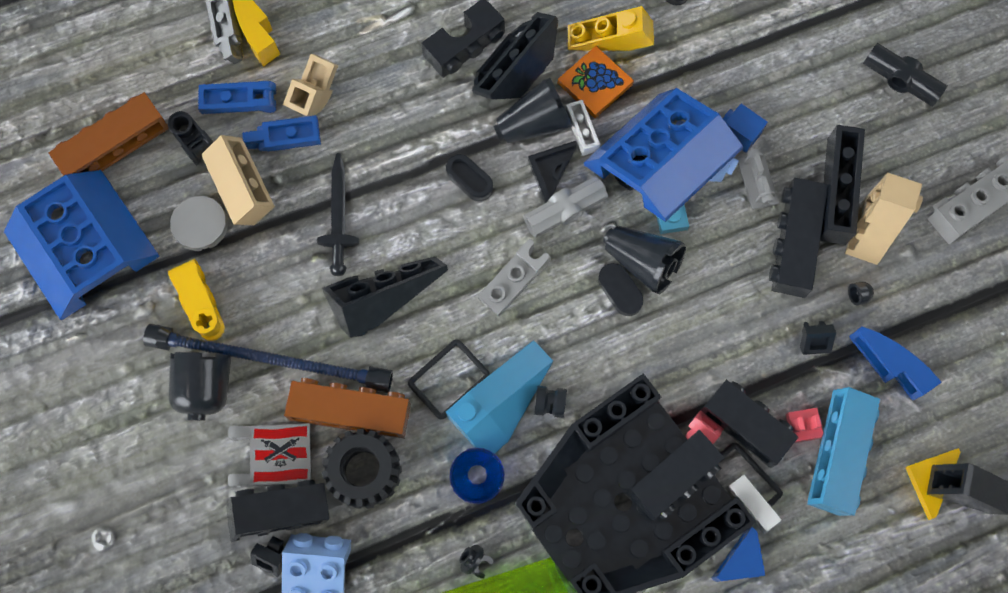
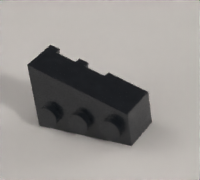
M314 479L297 482V487L285 489V484L266 487L267 492L254 493V489L240 490L235 492V497H231L226 506L231 542L240 541V537L257 534L258 536L268 535L269 532L289 531L324 524L330 519L324 483L316 484Z

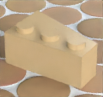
M887 172L859 204L857 233L848 242L845 254L878 265L911 215L917 213L923 201V196L920 195L922 184Z

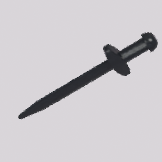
M337 153L331 172V234L317 237L318 245L332 248L330 272L333 276H343L346 272L344 248L359 245L358 237L345 234V169L340 153Z

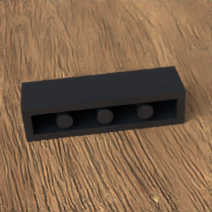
M836 125L827 138L823 183L828 184L820 241L846 245L857 233L865 137L864 128Z
M794 178L789 187H784L781 203H785L784 212L780 213L777 222V228L781 229L780 238H776L773 247V254L777 255L776 264H772L769 272V281L773 282L771 291L806 298L813 290L828 184Z

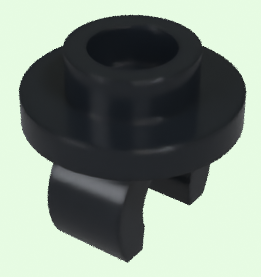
M479 545L466 548L459 560L461 563L460 570L467 575L472 573L481 579H484L486 575L479 571V564L482 561H486L489 564L494 562L490 556L484 554L483 548Z

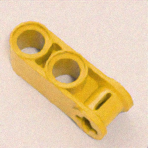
M194 258L168 270V275L178 292L180 303L193 329L207 341L218 340L224 333L225 325L197 260Z

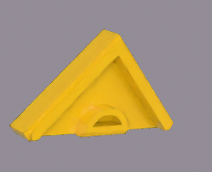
M959 448L905 467L928 520L937 517L943 499L927 495L932 465L957 464L961 453Z

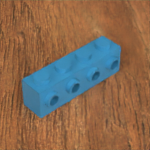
M850 387L833 390L807 505L838 516H855L856 510L860 505L862 481L867 474L866 463L868 453L873 446L872 435L874 426L879 418V398Z

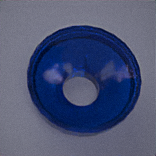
M470 448L460 453L453 461L449 474L450 484L457 496L464 501L476 504L485 503L493 499L502 489L505 476L504 467L500 459L493 452L484 448ZM476 465L482 466L487 474L486 479L478 484L473 483L468 476L470 468Z

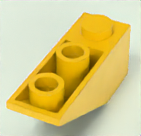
M642 6L568 25V50L590 51L597 46L601 51H631L654 45V21Z

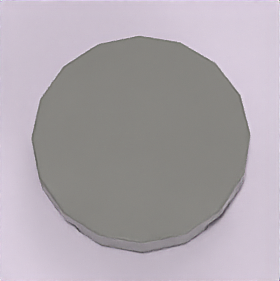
M192 196L182 201L174 209L170 218V229L174 238L183 247L193 251H202V249L216 246L224 238L228 229V221L223 207L213 198Z

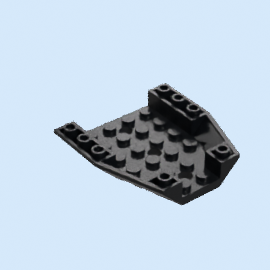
M644 373L571 424L515 502L534 535L576 593H636L683 578L756 523L739 498L735 497L732 499L715 475L709 480L703 476L695 484L699 489L686 500L682 496L673 503L676 509L664 520L658 516L652 521L628 494L631 488L687 441V438L659 403L662 397ZM625 494L630 498L631 507L629 510L621 511L616 508L614 501L617 495ZM571 529H577L583 535V542L578 547H572L566 541V534Z

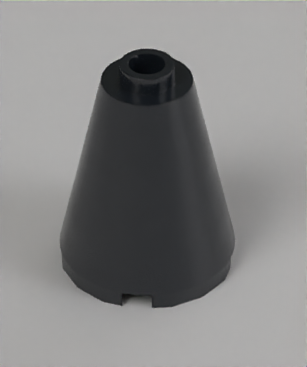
M551 78L544 79L496 118L498 124L493 126L500 141L505 139L507 143L560 132L573 127Z
M622 226L609 229L603 240V243L606 244L605 250L647 288L657 294L663 293L672 281L668 280L673 272L677 274L686 253L685 244L679 240Z

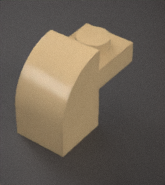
M310 54L302 78L292 79L283 105L305 116H314L320 113L333 92L330 87L338 65L316 54Z

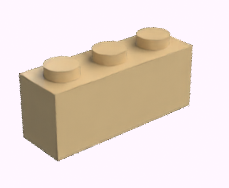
M220 135L201 154L234 225H255L275 207L242 137Z

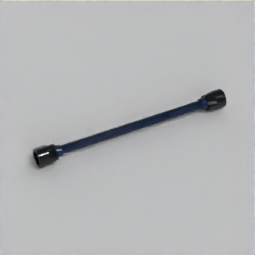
M149 324L146 327L143 337V343L147 347L169 351L170 347L177 348L180 346L209 353L229 355L245 360L259 361L260 363L295 368L296 370H306L307 372H317V374L342 377L343 379L346 377V379L357 380L359 383L365 384L366 388L384 393L390 391L393 380V370L369 366V370L361 369L358 371L353 368L336 367V365L332 364L325 365V363L296 359L295 357L271 354L270 352H260L259 350L185 337L179 333H174L171 327Z

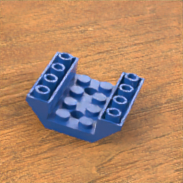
M675 88L658 94L583 163L585 167L601 178L605 179L612 173L640 192L644 208L666 222L743 149V145L719 113ZM675 120H677V121H679V120H685V121H686L685 123H683V124H681V125L672 124V122H674ZM636 156H647V158L642 161L633 160V158Z
M102 170L64 175L18 204L4 230L7 238L60 320H64L87 305L82 295L126 266H130L137 272L160 257ZM57 208H64L62 217L52 220L51 215L53 211ZM92 251V260L89 263L81 264L80 257L82 254Z

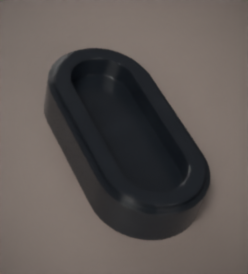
M457 154L449 158L446 163L447 176L468 197L474 201H484L492 195L493 181L491 177L469 157Z
M615 263L605 265L600 270L598 276V283L601 289L621 315H636L643 305L642 293L621 265Z

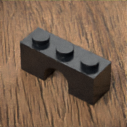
M480 0L464 11V25L469 30L467 35L453 37L442 27L421 42L423 56L442 78L449 73L457 72L464 62L470 58H476L490 43L498 42L505 33V19L488 0Z

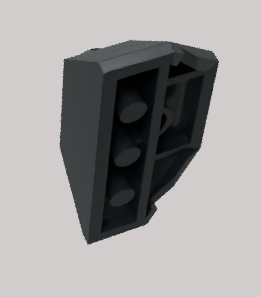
M537 12L531 17V20L522 23L509 33L476 72L474 86H472L473 93L492 100L522 98L554 59L558 18L553 15Z

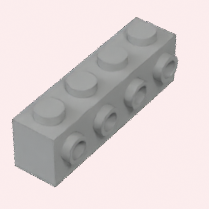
M1008 154L996 162L998 166L992 171L988 167L975 177L976 183L970 185L967 182L954 192L956 197L951 200L945 197L932 207L935 212L927 219L949 245L1008 204Z

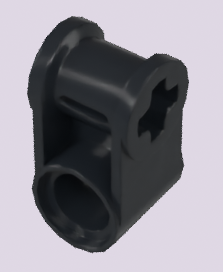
M177 111L169 117L168 127L180 143L182 149L197 166L200 164L199 160L203 158L201 154L213 141L187 112ZM183 125H189L186 130L179 131Z

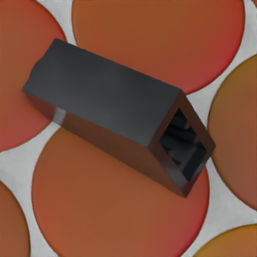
M970 463L932 465L927 495L988 514L1008 515V481Z

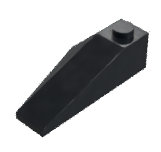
M434 256L402 264L399 267V271L384 272V269L374 271V277L359 280L358 275L348 277L322 289L342 330L350 338L359 337L382 324L447 272L448 267Z

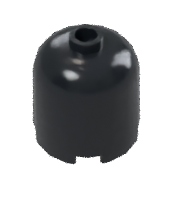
M199 352L170 353L169 403L171 407L178 413L187 414V420L205 421L206 415L216 414L221 411L227 400L231 356L215 354V357H202V353Z

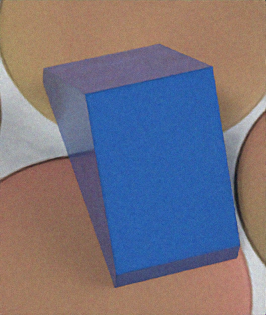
M753 527L743 532L711 577L715 582L765 576L758 532Z

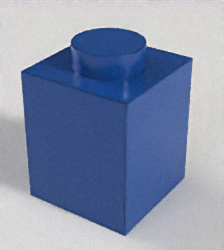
M742 103L735 111L730 109L723 117L726 124L743 145L742 151L745 153L748 152L760 137L768 123Z

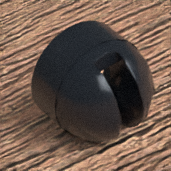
M856 282L849 285L848 295L851 302L858 306L868 303L873 298L874 289L867 282Z

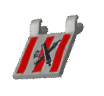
M310 423L229 427L228 436L231 440L250 439V474H230L228 476V485L232 488L297 484L300 481L311 480Z

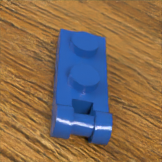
M272 81L199 85L198 110L201 114L250 111L275 112L276 100H274V95L276 94V83ZM255 94H263V98L255 99Z

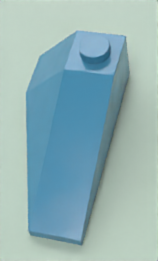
M534 340L467 392L446 411L448 419L486 461L509 442L520 419L537 392V386L541 385L553 363V360Z

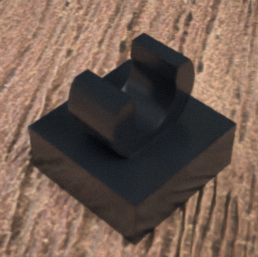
M819 321L818 325L809 326L808 322H804L800 343L802 354L832 353L836 336L834 325H826L824 321Z
M272 536L266 547L256 543L250 553L251 564L279 577L282 572L281 554L284 550L282 546L284 541Z

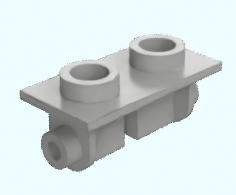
M752 149L747 152V157L737 158L752 210L779 204L764 153H759L758 149Z

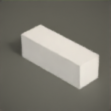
M583 100L566 104V112L573 125L571 128L582 156L594 153L599 149L600 143Z
M742 475L729 485L728 490L734 497L739 498L764 534L782 521L745 475Z

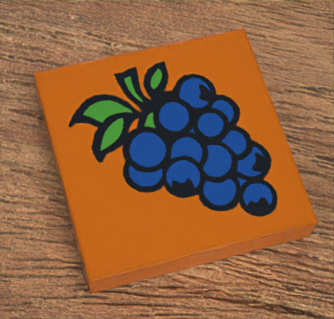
M597 46L568 69L557 81V84L575 101L583 100L587 112L593 118L598 117L634 83V80Z

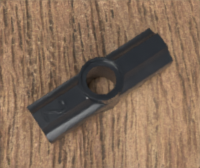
M879 43L874 46L863 62L865 66L885 77L888 85L894 91L899 93L909 92L932 107L948 87V85L923 71V66L917 59L910 56L902 58Z

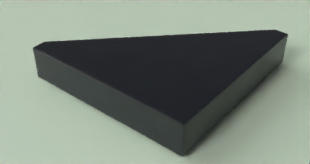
M576 141L528 156L529 165L544 203H547L550 197L553 196L577 148Z

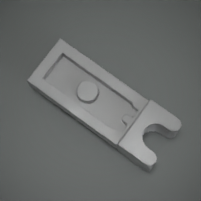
M531 239L525 242L516 252V255L477 296L498 317L551 262V257L548 253H544L537 259L530 257L534 251V242Z

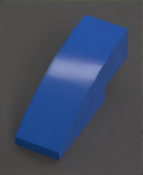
M863 326L849 336L884 383L895 378L912 401L925 395L942 383L918 357L892 339Z

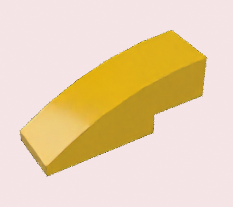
M233 0L235 14L253 54L264 67L280 55L275 41L269 35L273 31L269 19L253 0Z

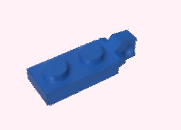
M316 115L262 122V125L257 127V131L242 132L243 141L247 149H259V151L270 152L321 145L319 120Z

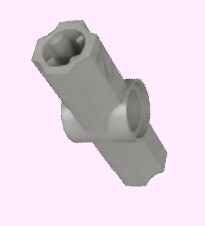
M595 176L571 190L565 188L550 197L547 203L524 215L527 228L537 238L560 224L565 226L576 221L583 215L584 211L608 198L606 188L601 179Z

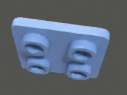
M307 533L291 534L282 552V593H344L345 565L351 551V539H342L339 536L317 537Z

